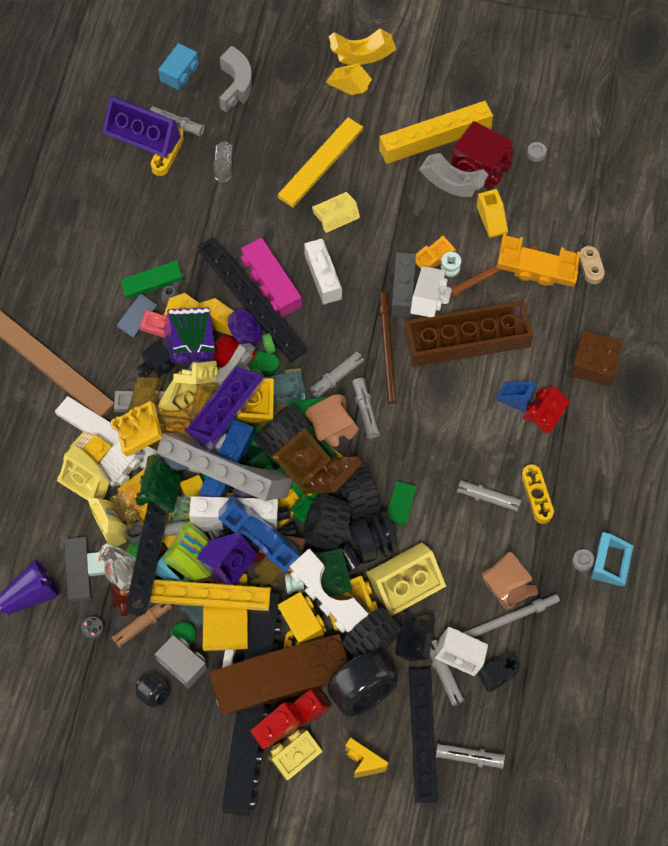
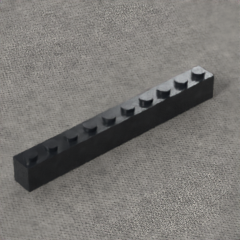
M270 593L269 611L251 610L248 628V649H245L244 661L278 651V643H275L276 635L280 636L281 622H278V616L282 615L278 604L282 603L280 594ZM266 704L239 711L235 714L222 801L223 813L250 816L251 810H255L256 796H253L254 787L259 785L260 774L256 773L257 765L262 763L263 751H259L260 744L251 733V730L269 715V707H266Z

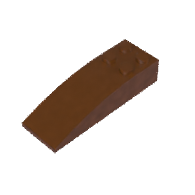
M340 634L232 664L211 671L209 675L221 715L224 716L305 694L309 689L320 690L327 688L332 676L348 663V659Z

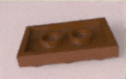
M358 457L325 458L317 464V469L313 473L308 474L303 479L304 483L299 489L304 494L335 493L362 462Z

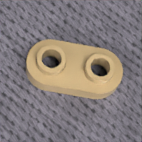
M586 246L581 249L579 258L583 276L588 283L598 284L604 277L603 264L598 250L594 247Z

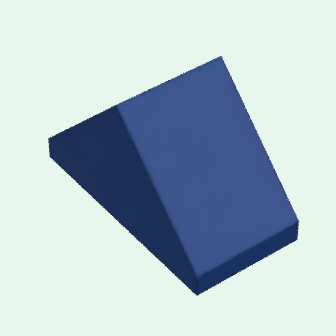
M534 381L505 382L496 399L525 413L534 396L536 383Z

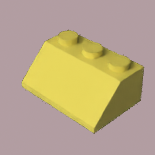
M422 542L366 572L374 592L390 616L401 612L446 587L432 550Z

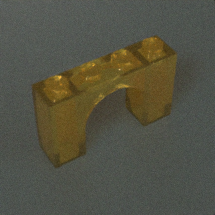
M138 377L127 413L131 409L134 410V407H139L151 401L155 404L161 430L185 432L219 388V383L198 384L194 399L187 407L176 411H167L157 406L161 393L158 378Z

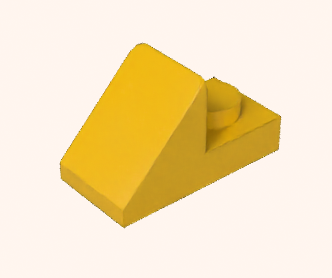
M352 738L345 745L348 757L356 762L362 761L354 773V778L382 773L387 770L388 762Z

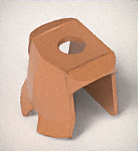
M332 395L309 407L305 412V417L314 425L317 439L319 441L324 440L331 447L339 445L340 436H345L350 440L359 429L345 411L346 400L344 396Z
M508 552L497 564L482 573L485 584L506 610L513 608L519 601L538 594L535 585H527V583L532 581V577L512 552Z

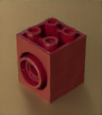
M473 121L453 147L451 165L464 172L484 169L488 176L484 181L483 187L491 190L494 185L497 186L500 183L504 171L508 172L512 165L511 158L514 154L512 150L514 142Z

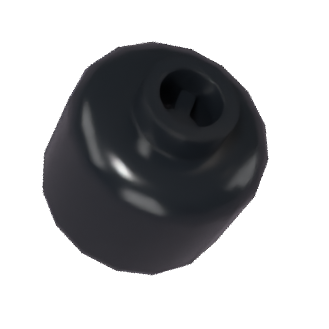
M148 674L141 677L136 683V697L149 707L161 706L166 702L169 696L168 685L156 675Z

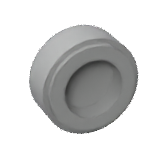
M540 142L531 143L527 149L528 158L534 162L542 161L546 157V146Z
M586 549L576 551L572 558L574 568L581 572L589 571L594 564V555Z

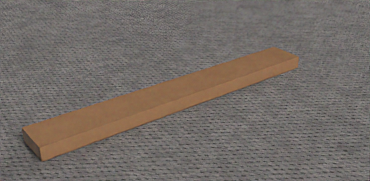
M0 311V338L84 407L103 418L114 407L113 401Z

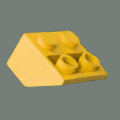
M299 592L278 604L280 612L299 644L325 638L324 633L327 632L324 627L325 625L319 615L314 616L316 612L308 596L304 598L302 593Z

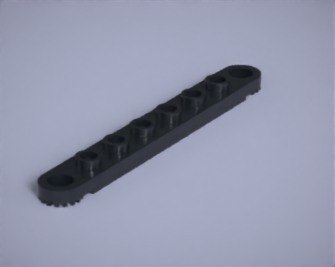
M150 502L147 505L127 597V610L133 616H142V614L148 611L168 513L154 502ZM140 600L144 605L141 608H135L132 606V602Z

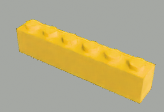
M486 101L382 135L379 138V150L386 164L459 140L473 121L491 129L493 114Z

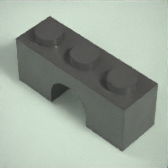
M396 252L391 316L411 318L416 254Z

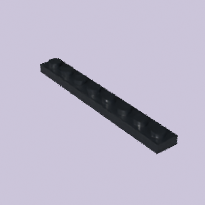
M214 237L197 246V251L245 309L255 317V321L266 334L270 333L272 341L290 363L307 352L304 344Z

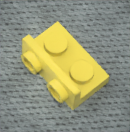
M347 192L312 207L313 213L322 222L323 230L326 233L360 218L357 203Z
M217 362L193 363L192 370L182 369V373L174 374L173 382L186 384L216 382L218 375Z
M297 728L287 735L288 739L282 744L274 745L270 749L271 753L267 756L286 780L292 778L323 752L308 731L302 728Z

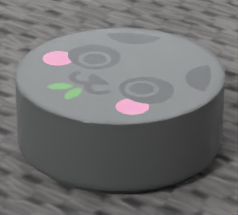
M88 617L83 621L81 630L87 639L95 640L103 634L104 626L99 618Z

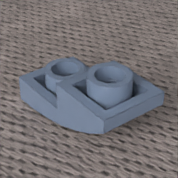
M140 294L122 317L117 327L134 337L140 330L145 311L153 312L157 304Z

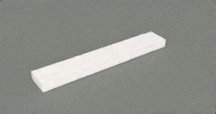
M68 396L55 410L57 416L83 432L97 435L111 446L119 439L118 432L111 428L109 421ZM149 446L141 449L144 455L140 459L142 463L139 467L145 470L148 456L155 454L159 458L160 455Z

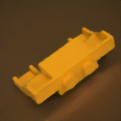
M506 233L503 234L496 268L514 272V276L519 277L521 280L536 281L544 286L558 283L574 287L577 280L581 252L574 253L566 251L561 247L559 256L525 247L521 248L522 237L518 239L506 236Z

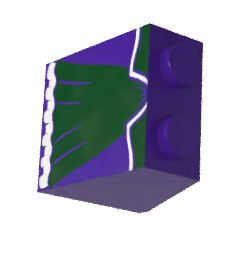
M209 308L168 309L164 325V335L171 363L186 364L188 362L212 361L215 348Z

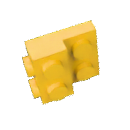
M362 576L350 580L353 591L331 597L340 601L354 598L368 615L378 609L376 602H371L369 594H372L369 582H364ZM330 614L335 632L340 631L334 624L337 620Z

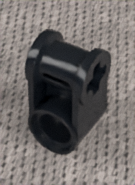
M506 655L494 663L481 668L477 675L486 690L491 692L517 676L520 661L514 655ZM506 663H508L509 666L514 665L513 670H511L510 668L506 669Z

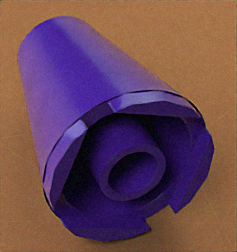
M38 560L31 562L0 593V612L2 614L10 615L58 597L59 592L53 579L48 577L45 573L47 570Z

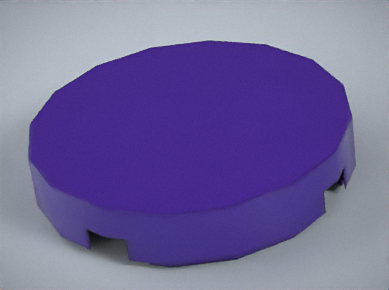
M237 309L228 316V327L239 343H250L252 346H255L262 340V329L259 324L255 323V317L244 309Z

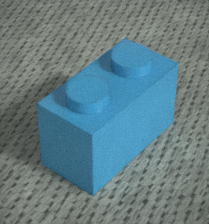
M178 43L158 69L160 81L179 90L183 84L185 85L188 82L191 73L196 71L199 66L197 52Z

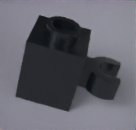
M156 340L141 353L144 363L136 368L137 374L142 379L148 377L152 371L160 378L163 374H167L173 369L174 363H171L169 352Z

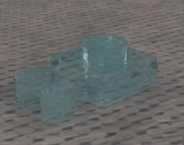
M182 496L177 498L175 510L171 512L169 523L181 522L183 519H186L190 511L188 507L191 501L190 497Z

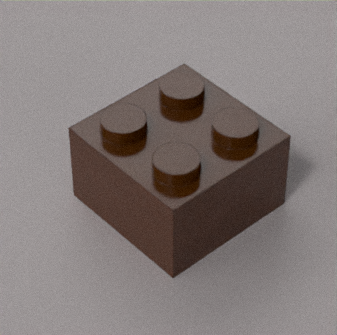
M583 331L571 377L610 387L623 341Z

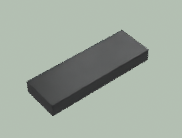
M86 537L64 539L68 601L91 600Z

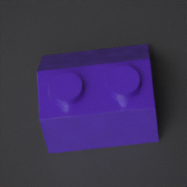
M237 532L209 541L196 559L217 581L224 585H236L258 554L245 538Z

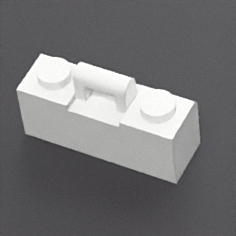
M318 239L304 243L305 258L323 305L341 300L342 287L324 240Z
M422 266L413 294L410 313L434 317L436 310L440 311L441 304L449 302L452 289L447 287L448 279L444 278L445 270Z

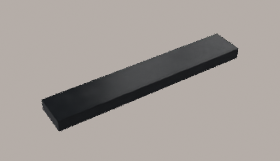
M431 668L409 669L415 803H437Z

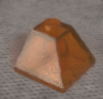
M302 428L272 455L299 488L331 460L305 428Z

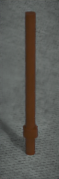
M380 292V307L378 309L382 321L388 404H395L396 395L389 321L391 309L388 306L387 292Z

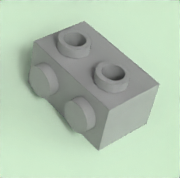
M173 635L155 653V657L163 667L189 689L207 670L204 663L206 660L200 653L195 652L194 654L188 649L190 646L181 637L177 639Z

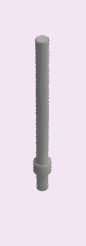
M557 594L542 600L539 598L532 601V604L463 633L474 638L534 612L540 613L546 607L560 602Z

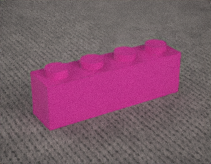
M262 238L241 248L242 256L240 260L243 266L250 269L253 281L259 283L262 295L269 298L270 305L278 312L281 318L302 307V297Z

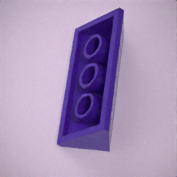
M110 96L102 133L159 156L167 157L181 138L176 121Z
M235 366L185 432L212 451L262 386L264 377L261 374Z

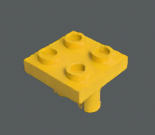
M151 401L139 407H134V410L131 409L123 416L112 419L110 423L111 428L118 432L122 453L127 457L163 438L155 404Z

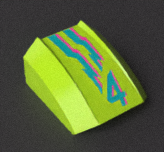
M188 522L182 525L178 536L162 560L190 581L212 577L196 559L201 550L211 540L195 525Z

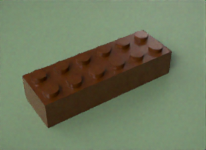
M524 301L440 314L434 317L405 320L404 334L412 367L531 347L533 332Z

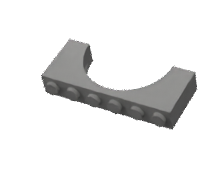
M186 432L162 433L163 438L160 440L157 454L264 501L286 498L288 496L294 477L277 470L254 468L222 458L203 448L200 442Z

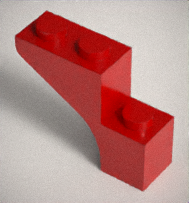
M309 689L294 703L281 704L251 730V733L262 749H267L300 726L316 721L332 706L319 689Z

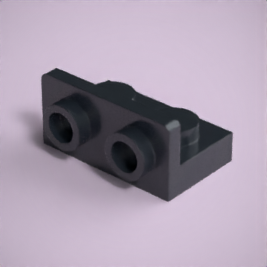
M407 613L401 614V631L397 638L395 655L409 662L429 659L435 617L431 615L413 617Z

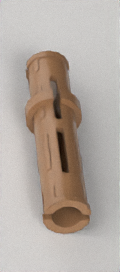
M156 603L145 614L136 618L111 638L121 648L122 645L151 623L155 624L160 616L172 609L171 605Z

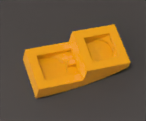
M443 235L430 247L426 245L416 253L415 263L420 269L422 266L434 268L441 264L444 254L448 252L456 253L457 251Z

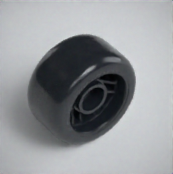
M371 651L355 657L342 666L330 679L327 689L341 713L345 716L354 717L369 711L387 698L395 689L398 678L387 659L381 653Z

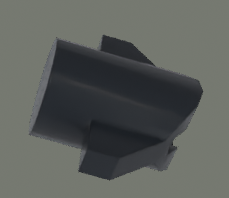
M349 542L340 547L342 548L348 572L362 564L358 554L353 550Z

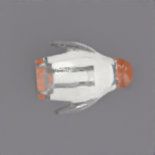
M104 544L100 548L98 561L103 560L105 576L111 583L116 584L120 588L121 595H128L136 559L133 555L112 544Z

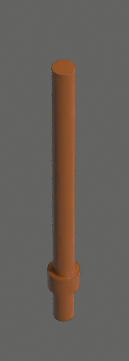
M535 244L528 247L529 249L538 251V248ZM496 264L457 286H451L450 298H456L464 290L502 271V269L496 268Z

